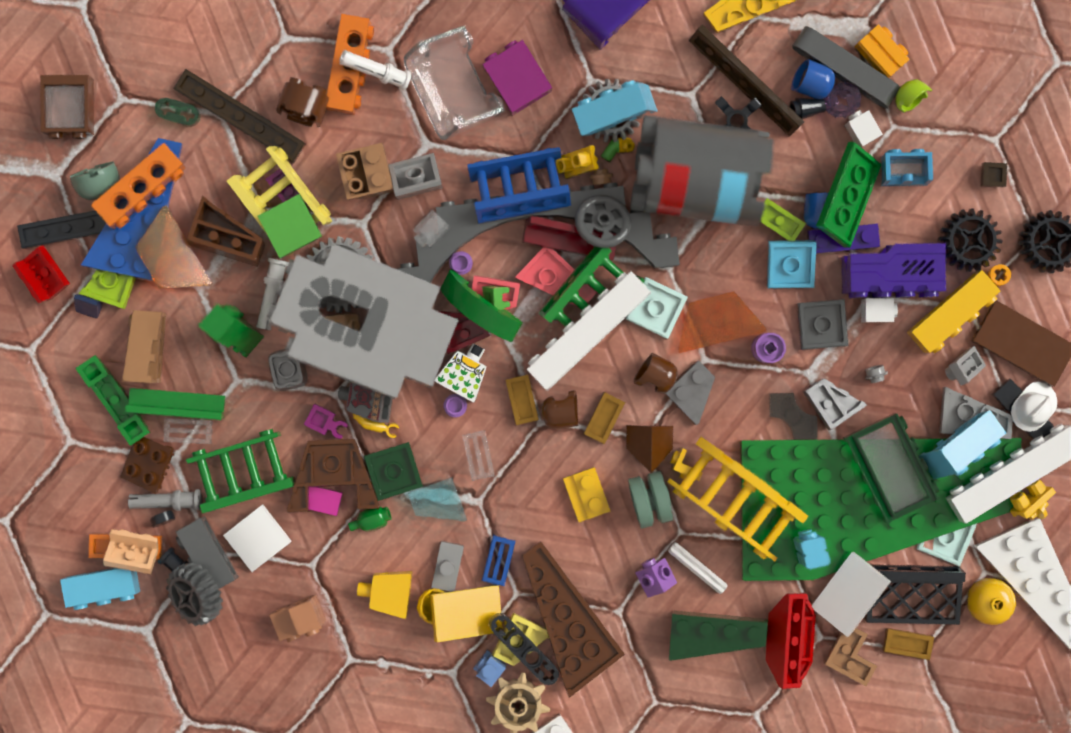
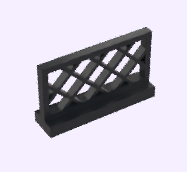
M870 564L893 584L888 585L889 588L881 594L866 614L867 623L960 625L962 587L966 577V573L960 566ZM901 583H908L912 588L901 597L895 588ZM925 583H931L935 589L924 597L918 589ZM947 584H956V592L949 598L941 591ZM893 591L899 600L889 608L882 600ZM916 592L923 600L912 608L906 600ZM939 592L946 601L935 609L929 600ZM879 602L887 609L881 616H872V609ZM904 603L910 611L904 617H898L893 611ZM927 603L933 612L927 617H920L916 612ZM951 604L954 608V618H944L940 612Z

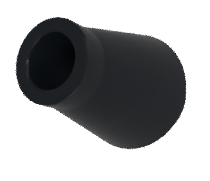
M795 98L794 101L789 103V107L802 120L826 111L824 99Z

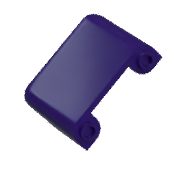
M563 0L565 4L562 10L601 50L609 42L608 40L613 34L615 35L650 0Z

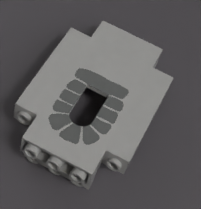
M332 244L331 249H325L321 262L325 263L324 266L296 255L294 261L289 260L285 273L289 274L285 283L281 281L276 295L280 296L277 305L272 304L267 314V317L271 318L270 325L277 327L279 331L286 334L290 332L296 335L295 338H289L285 348L286 351H289L288 358L392 399L397 398L404 378L429 388L433 386L458 322L457 319L432 309L440 289L439 286L335 244ZM334 296L369 310L361 331L359 332L323 317L319 312L320 301L324 297Z

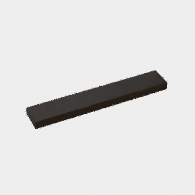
M701 25L689 41L750 100L756 98L761 104L759 108L788 136H791L804 123L787 104L704 25Z
M187 69L184 70L173 88L266 147L276 146L277 148H282L288 156L287 160L295 163L306 145L302 140Z

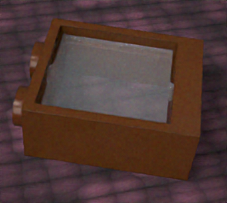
M40 75L41 132L48 135L49 139H63V135H72L74 139H86L87 135H94V79L89 75Z

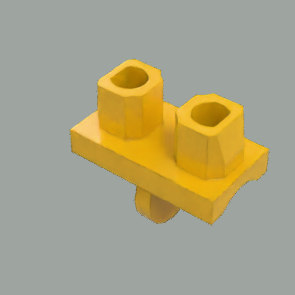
M588 146L561 155V158L556 160L557 172L559 174L564 173L565 178H572L599 169L598 158L594 155L595 146Z
M1038 479L1027 486L1030 492L1027 496L1024 492L1019 491L1010 497L1013 508L1010 510L1012 516L1020 515L1025 519L1029 518L1031 520L1037 517L1042 520L1048 515L1045 509L1049 505L1047 500L1056 491L1053 487L1045 486Z

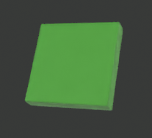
M300 194L258 215L280 259L323 237Z

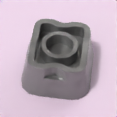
M285 349L275 351L268 357L273 384L279 391L305 386L308 381L305 364L288 358L289 351Z

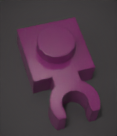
M317 404L313 405L304 423L305 426L323 435H326L329 429L333 436L338 439H342L343 435L337 432V427L342 425L348 428L349 426L345 421H334L333 419L336 414Z

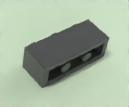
M205 516L176 531L178 535L176 537L177 543L181 549L187 551L189 564L194 562L196 565L200 564L203 569H207L208 574L213 576L215 583H218V589L239 577Z

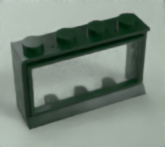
M897 413L888 415L843 437L844 442L848 443L853 453L852 457L855 463H858L865 484L869 486L873 494L874 503L879 507L883 515V522L887 524L939 499L936 494L939 492L935 481L933 479L930 480L926 473L929 471L925 460L923 458L919 459L916 450H918L917 443L913 437L909 438L905 430L908 428L904 417H899Z

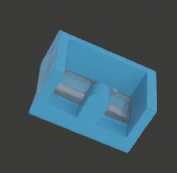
M900 149L888 150L881 157V186H927L933 181L932 152H925L924 149H914L910 152L902 153Z

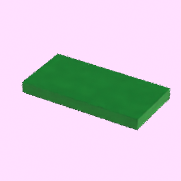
M855 142L847 143L816 225L844 248H850L882 165Z

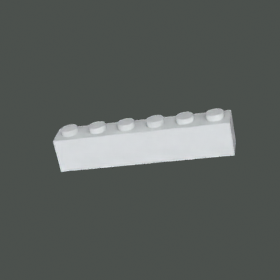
M632 271L628 275L625 272L614 281L617 285L611 291L608 289L604 290L597 297L599 302L594 307L591 305L587 306L580 313L582 318L576 324L573 321L562 330L565 334L559 340L556 337L545 346L547 351L542 356L537 354L528 362L530 367L527 370L547 391L651 294V291Z
M1056 425L1050 429L1051 433L1044 438L1039 436L1030 442L1031 446L1024 450L1022 448L1015 450L1010 454L1011 458L1005 462L1000 460L990 466L991 470L987 473H978L971 477V482L964 487L959 485L950 491L951 495L947 496L946 500L958 520L967 524L1071 460V425Z

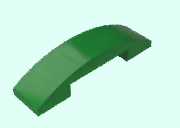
M452 269L449 270L440 288L446 299L463 315L480 327L504 340L512 342L523 322L506 309L499 310L468 287L469 282Z
M96 355L75 368L87 386L92 388L118 425V430L130 446L150 433L140 413L125 412V406L128 405L129 401L128 395Z

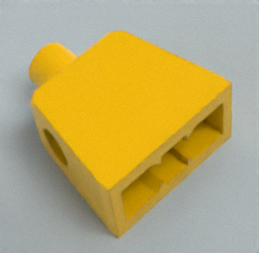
M413 571L374 573L372 584L358 583L357 596L370 597L369 608L372 610L406 619Z

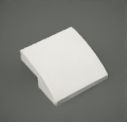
M261 505L223 535L251 572L292 542L264 505Z

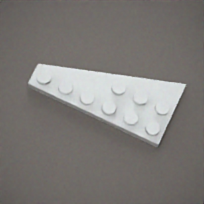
M1036 517L974 545L1071 651V587L1041 520Z

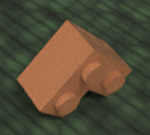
M316 594L275 610L269 615L279 641L286 639L287 642L296 640L303 634L309 637L320 632L319 630L326 621Z

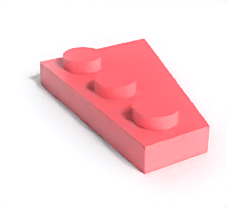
M543 247L515 278L554 295L575 269L554 249ZM583 284L578 290V295L587 303L597 293L588 284Z

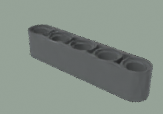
M804 26L792 45V48L806 59L829 67L834 72L835 78L885 109H888L900 88L897 83L808 26Z

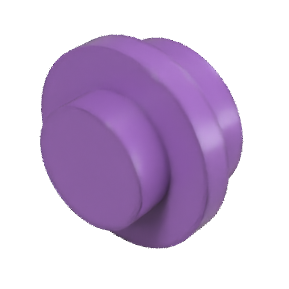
M463 251L454 253L449 260L450 268L459 275L467 274L473 265L471 256Z
M452 394L445 399L444 410L449 416L460 417L466 412L467 402L461 395Z

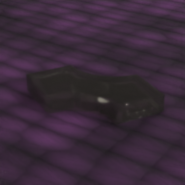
M769 393V417L783 420L791 429L793 440L818 439L817 416L803 412L796 404L794 393Z

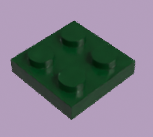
M410 442L364 456L378 501L423 487Z

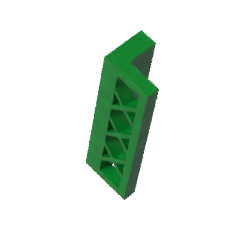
M130 388L128 405L125 406V412L222 420L224 419L226 396Z

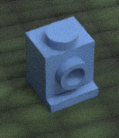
M487 650L473 669L477 672L476 676L492 687L506 669V663L493 657L492 653Z

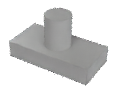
M973 346L955 359L945 369V373L950 380L957 379L962 386L973 379L986 364L975 346Z
M441 541L432 588L455 591L464 545Z

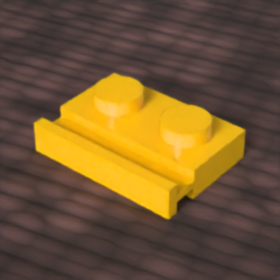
M595 467L563 478L579 523L610 512Z

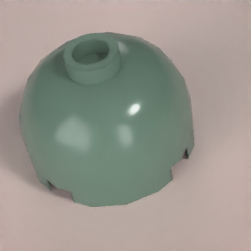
M112 161L96 165L95 168L79 171L71 175L70 179L75 192L81 198L97 200L120 180L117 166Z

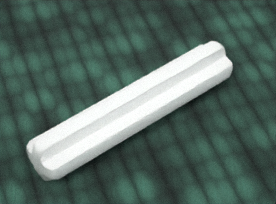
M676 542L671 545L668 552L718 594H722L726 590L727 584Z

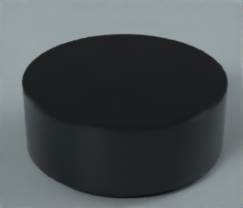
M169 510L153 516L150 521L153 528L175 520L173 511Z

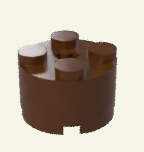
M292 77L289 82L284 84L276 112L280 115L282 111L287 113V119L298 124L312 127L313 123H316V126L320 127L329 97L325 95L327 90L317 85L309 87L304 85L303 81Z

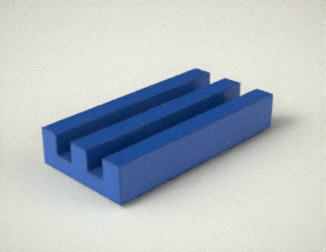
M493 535L482 581L505 586L516 540ZM496 541L501 542L492 578H489L488 573ZM505 544H509L502 578L497 580Z

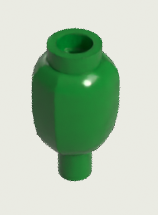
M380 506V509H365L359 513L357 520L349 522L348 526L350 531L357 529L367 532L375 531L385 527L387 522L392 520V516L388 507L382 508Z

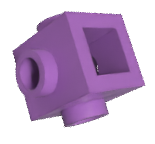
M651 558L643 562V567L635 572L648 598L664 593L677 584L665 558L657 561L655 558Z

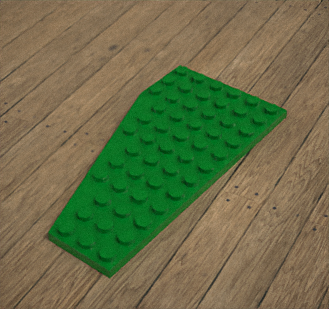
M948 438L914 439L918 446V450H916L917 455L933 451L938 447L936 445L937 442L942 439L945 441ZM1000 438V444L992 449H986L983 452L985 456L977 462L969 463L967 465L968 470L959 476L953 474L933 479L927 471L929 479H933L939 489V492L936 493L939 499L901 516L889 524L883 522V515L873 501V494L862 478L861 469L858 463H855L848 443L844 442L843 439L741 440V465L808 515L804 523H801L796 518L793 522L790 520L768 550L777 557L776 561H773L768 556L765 560L753 552L756 547L741 537L742 580H815L837 572L851 552H855L867 562L1009 513L1013 508L1010 497L965 524L958 520L946 497L951 495L950 491L959 485L964 487L971 482L970 478L978 473L985 474L990 471L992 464L1000 460L1005 462L1011 458L1010 454L1021 448V438ZM858 439L893 512L927 496L900 439ZM741 478V489L744 487L743 483H744V481H745V480H743L742 478ZM757 489L755 492L750 493L741 506L742 532H744L765 503L764 499L766 496ZM779 506L776 509L773 507L751 538L761 545L781 518L783 509ZM812 529V532L816 531V534L825 539L827 547L825 551L828 552L830 559L828 565L808 569L799 563L797 557L798 550L795 549L793 541L795 536H799L798 532Z

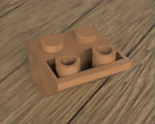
M383 143L336 154L347 200L375 197L394 192Z

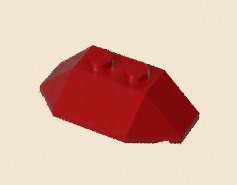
M786 593L768 615L765 661L781 689L800 688L803 683L802 680L807 675L813 662L816 614L806 593Z

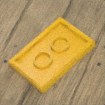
M499 585L430 594L434 642L494 634L489 626V621L494 614L501 613ZM497 620L495 622L497 624L495 629L500 627L503 630L502 622Z

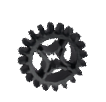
M973 208L969 209L968 213L964 209L960 210L959 216L956 213L951 215L952 221L949 219L944 221L948 228H940V232L945 234V236L938 237V241L946 243V259L951 257L949 265L953 266L957 263V270H962L965 266L966 272H971L973 267L976 271H979L982 266H990L989 260L995 261L997 259L993 252L1000 253L1001 251L999 247H996V244H1001L1003 240L997 239L996 235H1000L1002 231L994 230L998 223L996 221L989 223L992 216L987 215L983 218L984 211L979 210L976 214ZM966 221L978 224L971 231L959 227L961 223ZM983 232H985L987 238L986 245L981 239ZM954 236H956L959 240V246L957 249L955 248L953 242ZM972 236L971 241L974 244L968 245L969 239L967 237ZM970 249L982 254L976 259L963 257L964 253H967Z
M1052 210L1046 211V214L1043 212L1037 213V218L1034 216L1030 217V224H1023V228L1027 232L1022 231L1019 233V236L1024 238V240L1018 241V245H1024V249L1019 251V253L1027 254L1024 262L1032 261V269H1036L1039 266L1040 273H1044L1047 270L1049 274H1053L1055 269L1058 272H1062L1064 267H1071V223H1068L1070 220L1069 215L1062 218V212L1058 211L1054 214ZM1049 223L1059 227L1064 234H1057L1053 227L1050 228ZM1040 228V239L1034 244L1035 234ZM1059 238V240L1054 241V243H1052L1050 246H1042V244L1047 243V241H1049L1050 239ZM1064 241H1066V249L1063 255L1060 256V254L1062 253L1061 245ZM1044 250L1048 257H1051L1052 261L1044 259L1037 251Z

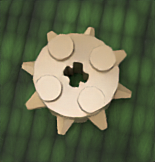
M523 672L518 679L510 681L500 677L498 679L500 688L496 696L486 698L488 703L495 706L496 715L491 721L492 725L502 723L504 727L510 729V733H517V731H523L527 728L537 732L536 722L540 714L550 712V708L541 703L540 695L546 688L544 684L533 685L526 680V674ZM520 700L524 705H520L519 709H516L515 704L512 703Z

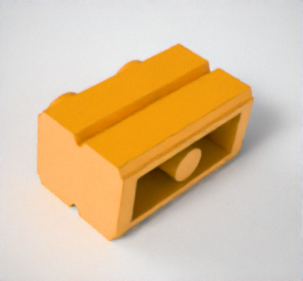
M878 24L854 47L874 69L889 78L910 59L907 57L908 51L901 44L897 45L891 39L893 35L890 30Z

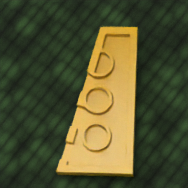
M720 0L705 11L703 16L714 31L719 33L798 0Z

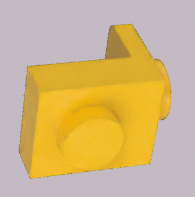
M681 447L679 451L675 450L670 463L673 464L671 469L680 472L679 477L685 479L692 467L682 463L687 450ZM703 472L699 474L696 480L700 481Z

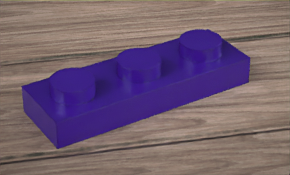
M878 224L859 225L850 248H844L821 229L807 231L808 240L816 241V254L880 247Z

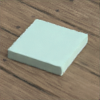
M645 277L643 284L651 291V294L626 317V320L668 339L688 297Z
M977 524L934 538L933 550L923 547L925 542L919 543L916 549L960 566Z

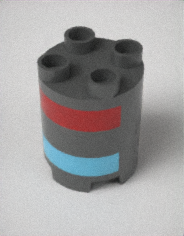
M644 115L640 142H638L634 170H637V176L633 184L630 210L758 227L764 213L765 203L757 201L756 198L759 194L762 174H770L772 170L773 139L769 138L770 133L754 129Z

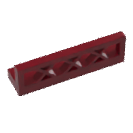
M531 216L525 221L522 243L587 256L595 247L587 243L579 235L576 225ZM595 229L591 233L599 238L603 235V233L597 232ZM616 246L609 248L612 250L609 254L611 261L614 260Z

